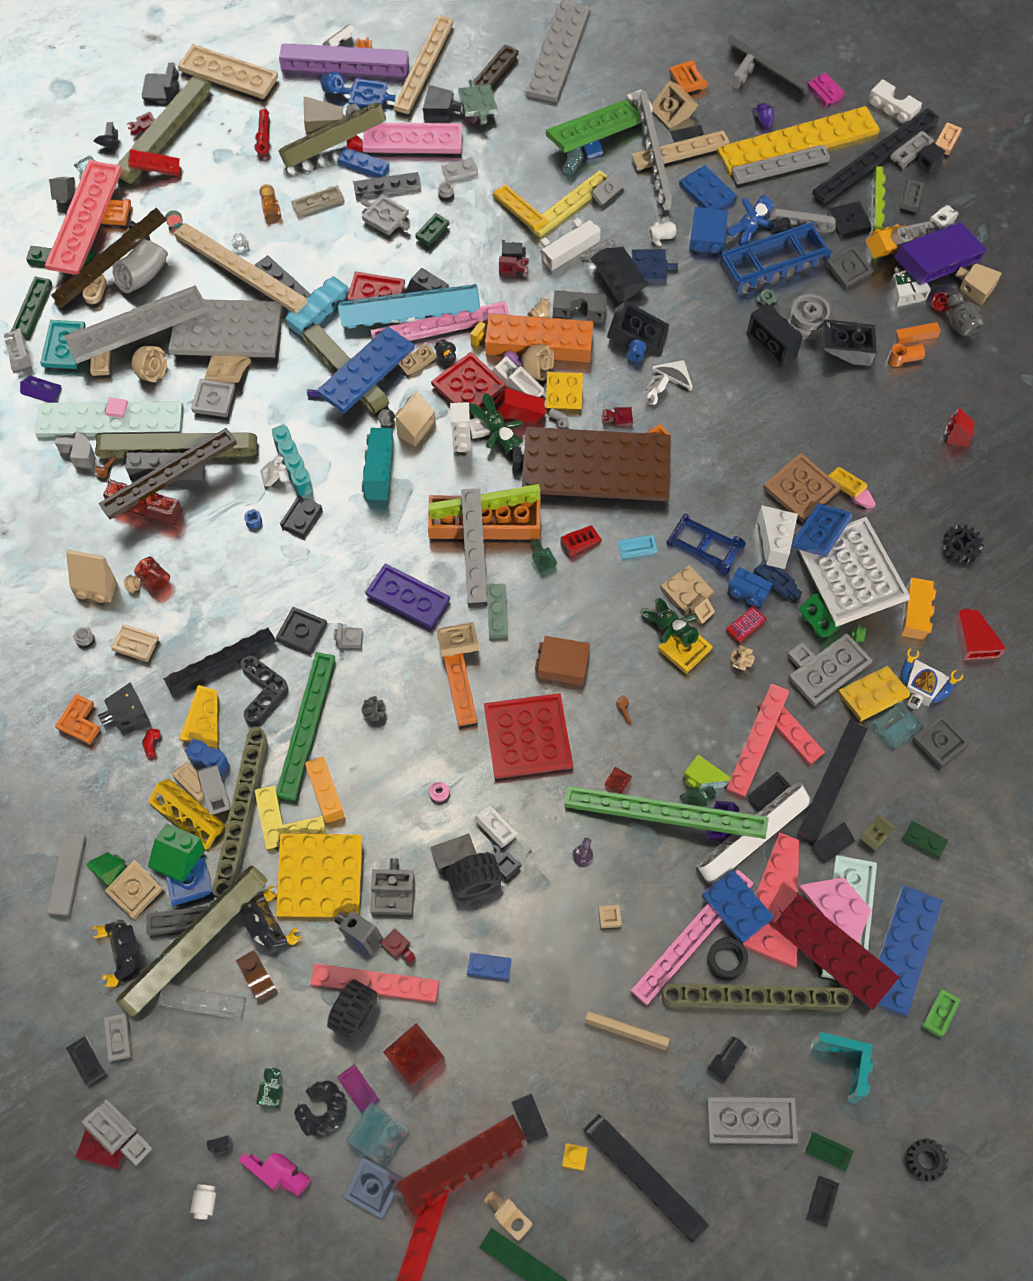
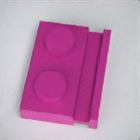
M826 72L814 78L813 81L807 82L808 89L825 107L829 103L832 104L845 96V92Z

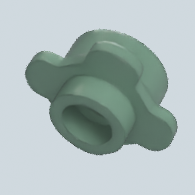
M763 290L761 295L756 297V300L763 305L765 303L770 305L777 301V297L774 296L771 290Z

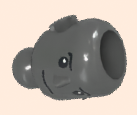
M955 293L947 299L948 306L953 309L950 313V325L955 332H958L961 336H968L983 326V313L979 306L976 307L972 302L964 303L961 293Z

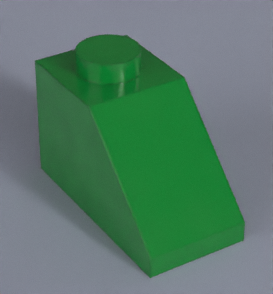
M109 852L86 864L91 872L108 887L126 869L123 865L125 861L119 855L115 854L113 856Z

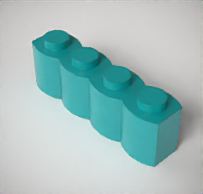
M285 424L272 428L275 448L279 452L280 457L284 458L282 464L286 466L287 475L292 481L295 493L301 495V497L312 493L313 488L310 474L304 466L302 457L298 454L297 445L292 440L289 428Z

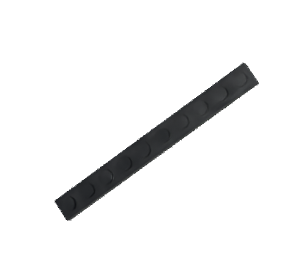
M927 108L813 189L812 195L825 204L889 158L893 152L921 131L925 132L935 125L940 117Z

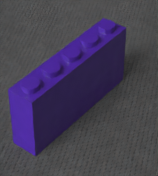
M959 222L901 244L894 258L919 285H923L955 272L960 267L965 268L980 262L987 249Z

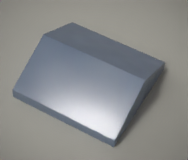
M363 1156L344 1198L383 1219L398 1191L402 1177Z

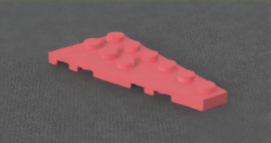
M779 833L755 894L775 918L743 945L747 949L795 969L797 967V947L777 932L772 925L798 894L799 840Z

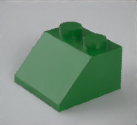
M166 823L154 840L148 867L183 883L205 852L201 838Z

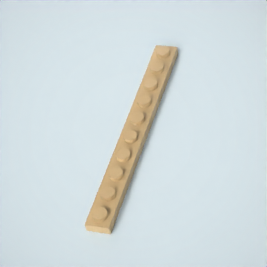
M185 222L174 232L177 239L295 314L308 303L307 298Z

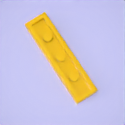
M506 184L493 192L495 199L534 232L548 224L547 219Z

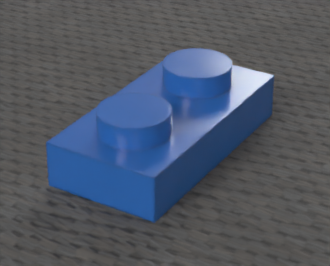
M470 952L467 975L508 981L511 958Z

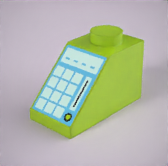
M697 755L683 775L685 784L697 790L724 788L728 786L731 779L730 776L700 755Z

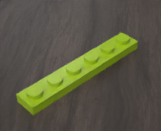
M876 166L873 176L872 232L885 228L882 226L885 218V213H882L885 207V200H882V197L885 195L883 184L885 183L886 175L883 174V167Z
M539 484L481 494V510L497 509L507 505L515 506L518 503H532L540 500ZM461 498L429 503L430 519L462 515Z

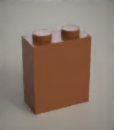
M545 635L544 642L539 643L538 653H541L540 659H536L534 670L538 671L537 678L583 686L590 643Z

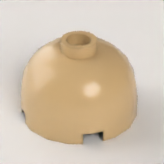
M533 345L522 356L521 362L524 370L536 380H546L548 370L553 368L554 352L552 349H549L551 347L549 345Z
M143 346L137 349L132 357L134 373L145 381L156 382L158 377L162 378L167 367V359H164L163 356L165 354L164 351L155 346Z

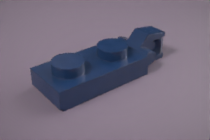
M765 560L754 569L753 573L773 583L772 588L786 598L789 597L795 602L801 598L803 592L797 588L798 585L795 583V580L782 569L766 565Z

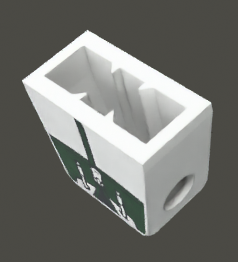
M902 265L896 267L894 270L896 274L893 275L890 283L895 306L899 307L927 300L931 290L928 284L919 285Z

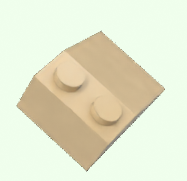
M67 549L69 584L74 596L80 599L90 598L100 603L104 601L111 602L117 581L105 557Z

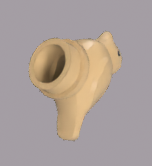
M540 297V302L528 312V316L549 318V300Z

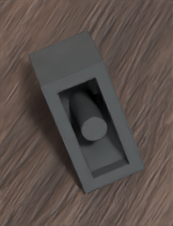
M55 177L49 179L51 200H57V203H67V200L72 199L74 177Z

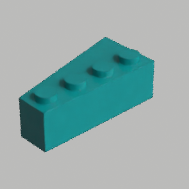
M371 427L370 434L366 436L368 448L365 450L366 462L363 467L362 492H365V497L369 500H388L393 431L392 428Z

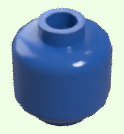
M327 72L321 77V88L328 94L340 93L341 88L344 87V79L338 72Z

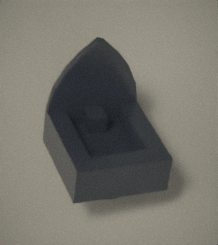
M106 122L105 135L96 137L93 140L94 143L107 148L115 147L116 139H118V130L115 129L113 122Z

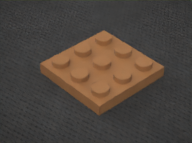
M800 453L763 485V489L789 512L798 514L797 518L804 523L818 503L823 505L840 491L841 486Z

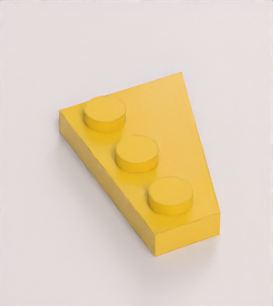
M198 685L179 741L190 743L192 739H197L204 742L209 748L218 749L217 690Z

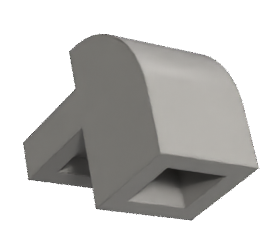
M76 433L74 439L70 437H56L55 445L59 453L70 454L74 467H93L95 453L85 435Z

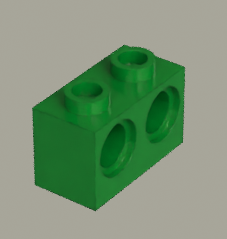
M820 593L813 594L798 609L802 613V618L814 627V632L822 638L830 637L841 626L836 627ZM814 605L817 609L816 614L813 612ZM826 619H827L828 622H829V627H828V628L825 626V620H826Z

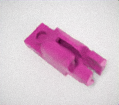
M273 1152L262 1167L260 1166L262 1161L253 1153L250 1157L244 1153L239 1159L242 1164L275 1191L282 1184V1188L299 1196L311 1181V1178L302 1171L295 1175L297 1166L283 1154Z

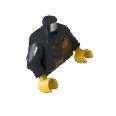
M270 885L263 893L255 895L245 904L244 911L240 913V917L252 939L265 947L273 948L285 945L287 942L295 945L302 937L295 936L299 930L293 928L287 936L283 934L269 906L265 902V900L269 902L277 896V893H271L270 890L274 886Z
M122 919L92 927V930L97 929V935L93 938L106 937L109 934L116 971L114 974H104L102 976V980H107L104 987H116L118 980L123 979L132 973L135 968H138V949L133 926L127 925Z

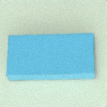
M654 534L617 540L621 560L657 554L658 552Z

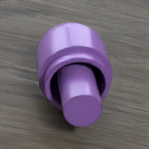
M506 351L503 354V359L507 356L518 368L520 366L523 368V364L520 362L521 359L515 352Z

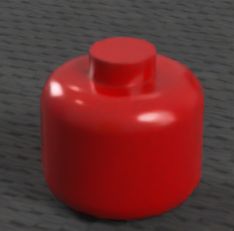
M359 136L348 139L347 149L362 152V139Z

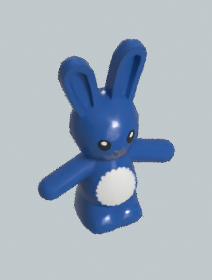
M761 195L753 207L746 197L742 199L748 214L744 215L739 220V223L727 230V234L730 237L735 236L740 231L743 232L739 240V246L749 243L751 234L757 230L758 224L770 229L772 228L773 222L764 219V217L774 208L775 204L766 195Z

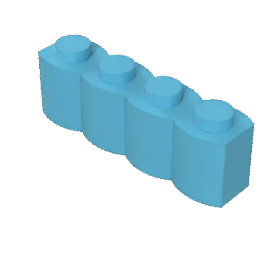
M335 276L326 279L322 287L315 289L311 293V296L307 298L308 303L297 314L292 311L288 312L286 316L287 326L302 337L301 333L315 323H321L327 315L337 308L339 302L347 299L349 287Z

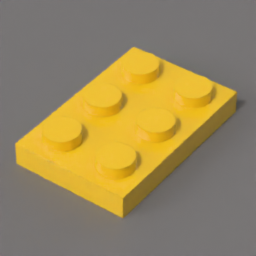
M885 666L839 689L838 695L861 722L910 697V691L892 670Z

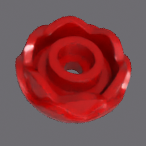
M945 292L936 293L931 300L932 307L938 312L950 310L951 307L948 306L947 299L951 295Z

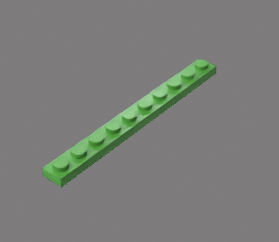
M568 786L564 803L567 808L766 839L769 817L573 786Z

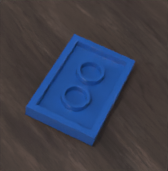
M706 165L679 180V185L702 208L721 210L736 201L737 195Z
M818 503L792 541V548L826 558L852 519L851 512Z
M734 870L729 872L701 896L742 944L775 918Z

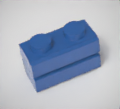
M738 567L729 583L727 591L735 598L746 600L751 606L762 607L771 591L773 583Z

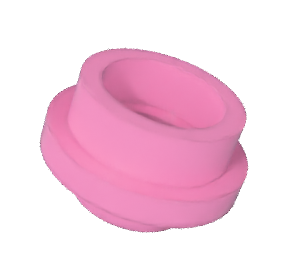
M444 782L433 783L429 789L430 797L435 801H444L449 795L447 784ZM438 788L443 790L442 793H436L435 791Z

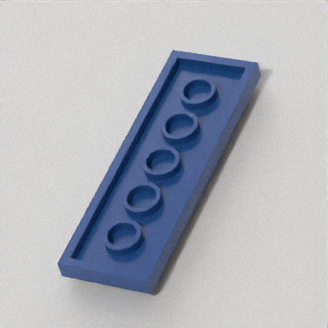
M387 326L317 389V395L342 413H345L412 352L414 344Z
M905 885L901 887L879 956V960L900 977L877 1006L905 1017L908 1016L943 900Z

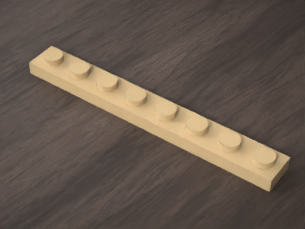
M438 15L394 104L395 111L406 114L410 113L453 25V19Z

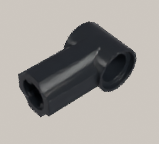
M732 1036L720 1054L715 1056L707 1070L725 1082L747 1046L740 1039Z

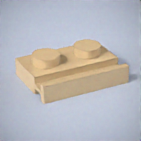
M123 624L111 649L112 651L148 662L159 637L156 634Z

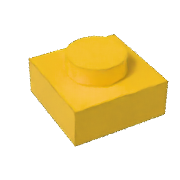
M479 322L470 333L472 345L477 347L480 342L485 340L486 324Z
M566 1143L562 1167L584 1171L588 1148Z

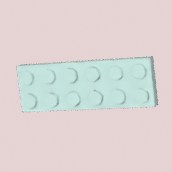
M836 855L832 879L844 877L872 910L877 863ZM872 911L858 941L866 950H868ZM822 969L821 977L834 979Z

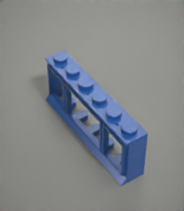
M814 222L804 223L798 227L787 229L784 232L772 234L769 237L758 239L752 243L743 244L723 252L720 265L737 294L741 293L743 284L748 283L751 288H754L760 278L764 277V280L768 283L772 280L774 273L779 272L781 277H785L789 268L794 267L796 272H800L804 263L809 262L814 267L817 265L820 257L826 262L830 258L832 250L828 249L813 225ZM809 236L817 250L806 253L798 239ZM792 242L800 255L763 268L755 254ZM749 256L757 271L740 276L732 262Z

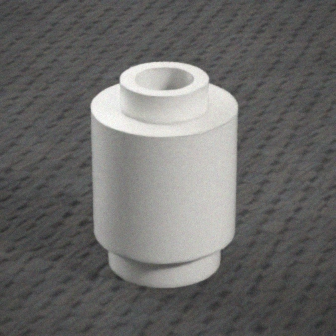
M197 1185V1189L194 1190L190 1213L194 1214L195 1219L207 1220L208 1216L213 1215L216 1197L214 1186Z

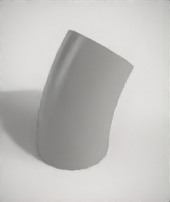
M144 239L126 257L116 261L113 265V276L120 290L130 293L153 279L168 256L167 250L157 243Z

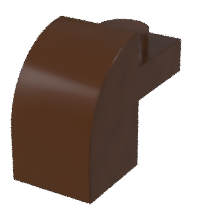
M255 950L236 960L258 1002L277 992Z

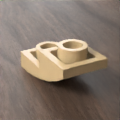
M425 342L414 353L410 352L398 364L407 375H410L428 365L437 356Z

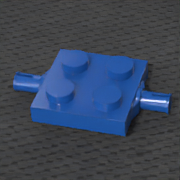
M356 78L351 88H341V94L350 95L349 105L356 103L360 109L377 102L381 103L382 106L385 100L395 102L396 98L395 95L386 94L388 86L385 82Z

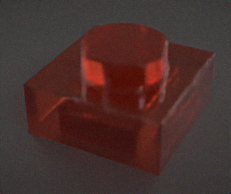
M614 767L604 785L622 794L631 781L632 776Z

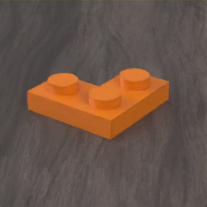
M75 694L56 723L55 728L90 745L101 729L98 725L85 719L94 706L93 701Z

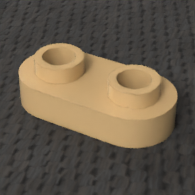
M103 274L83 290V297L88 304H96L101 300L107 284Z

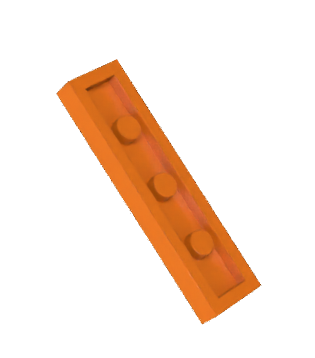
M463 653L443 656L458 727L478 723Z

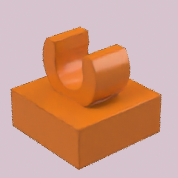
M357 37L355 47L372 48V40H369L368 37H366V40H360V37Z

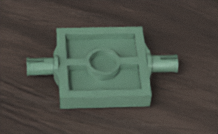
M469 79L470 87L459 88L458 90L465 117H479L480 123L482 125L483 122L486 124V116L497 113V105L491 86H476L475 79Z

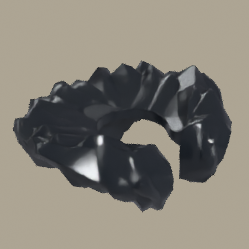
M329 1080L317 1081L309 1085L305 1092L312 1099L320 1098L325 1100L327 1111L322 1116H315L305 1103H299L294 1111L295 1119L299 1122L301 1130L307 1136L312 1134L317 1137H323L324 1135H329L335 1128L340 1127V1123L346 1116L345 1110L347 1107L345 1104L347 1100L344 1099L345 1094L340 1091L339 1087Z

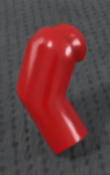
M150 728L143 738L142 745L147 758L156 755L153 742L154 739H159L161 735L159 729Z

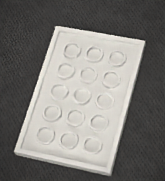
M867 517L848 523L826 558L798 549L836 627L910 600L907 589Z

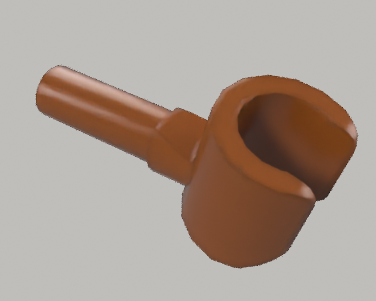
M113 456L103 467L96 466V477H107L108 469L115 460Z
M622 695L617 699L616 707L621 710L628 724L631 723V719L625 706L629 704V701L625 695Z

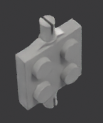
M383 194L373 202L368 201L366 198L361 200V205L367 207V211L362 215V220L388 236L397 227H401L406 231L409 230L410 224L403 221L409 215L407 208Z

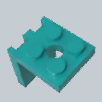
M820 1032L813 1040L812 1049L854 1059L847 1102L858 1103L870 1091V1082H867L868 1073L871 1074L874 1062L870 1060L873 1045Z

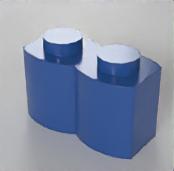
M192 739L185 749L189 761L197 767L206 768L217 764L221 777L229 767V762L223 752L215 748H209L200 740Z

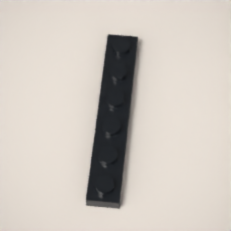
M268 627L261 629L255 634L242 638L239 642L226 646L222 650L208 655L196 663L189 664L186 668L173 672L163 679L172 694L275 643L276 639Z

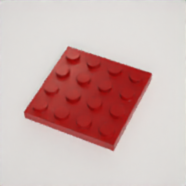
M561 693L484 703L494 779L573 768Z

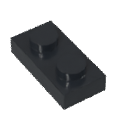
M86 1036L66 1047L85 1085L88 1086L107 1074Z

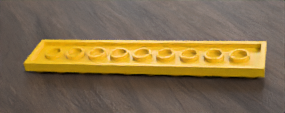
M864 106L730 143L729 145L718 147L717 154L730 176L732 175L733 167L824 145L827 149L877 135L880 129L868 108Z

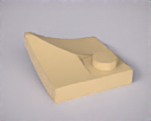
M212 356L204 380L226 383L239 382L242 373L251 363L249 357Z

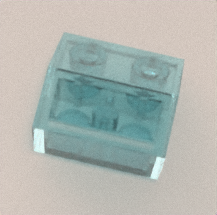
M371 1102L347 1137L346 1142L367 1158L385 1168L409 1130Z

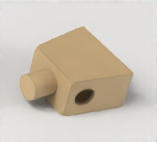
M974 264L970 271L960 267L956 277L963 280L960 290L982 305L997 285L1002 273L979 264Z

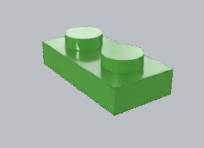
M941 989L922 1027L942 1038L961 999Z

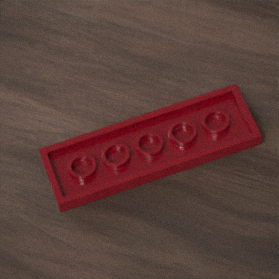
M797 894L772 925L777 932L872 1010L875 1009L900 977L799 894Z

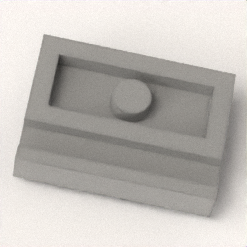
M107 1100L81 1122L82 1126L111 1155L132 1134L136 1133V1128Z

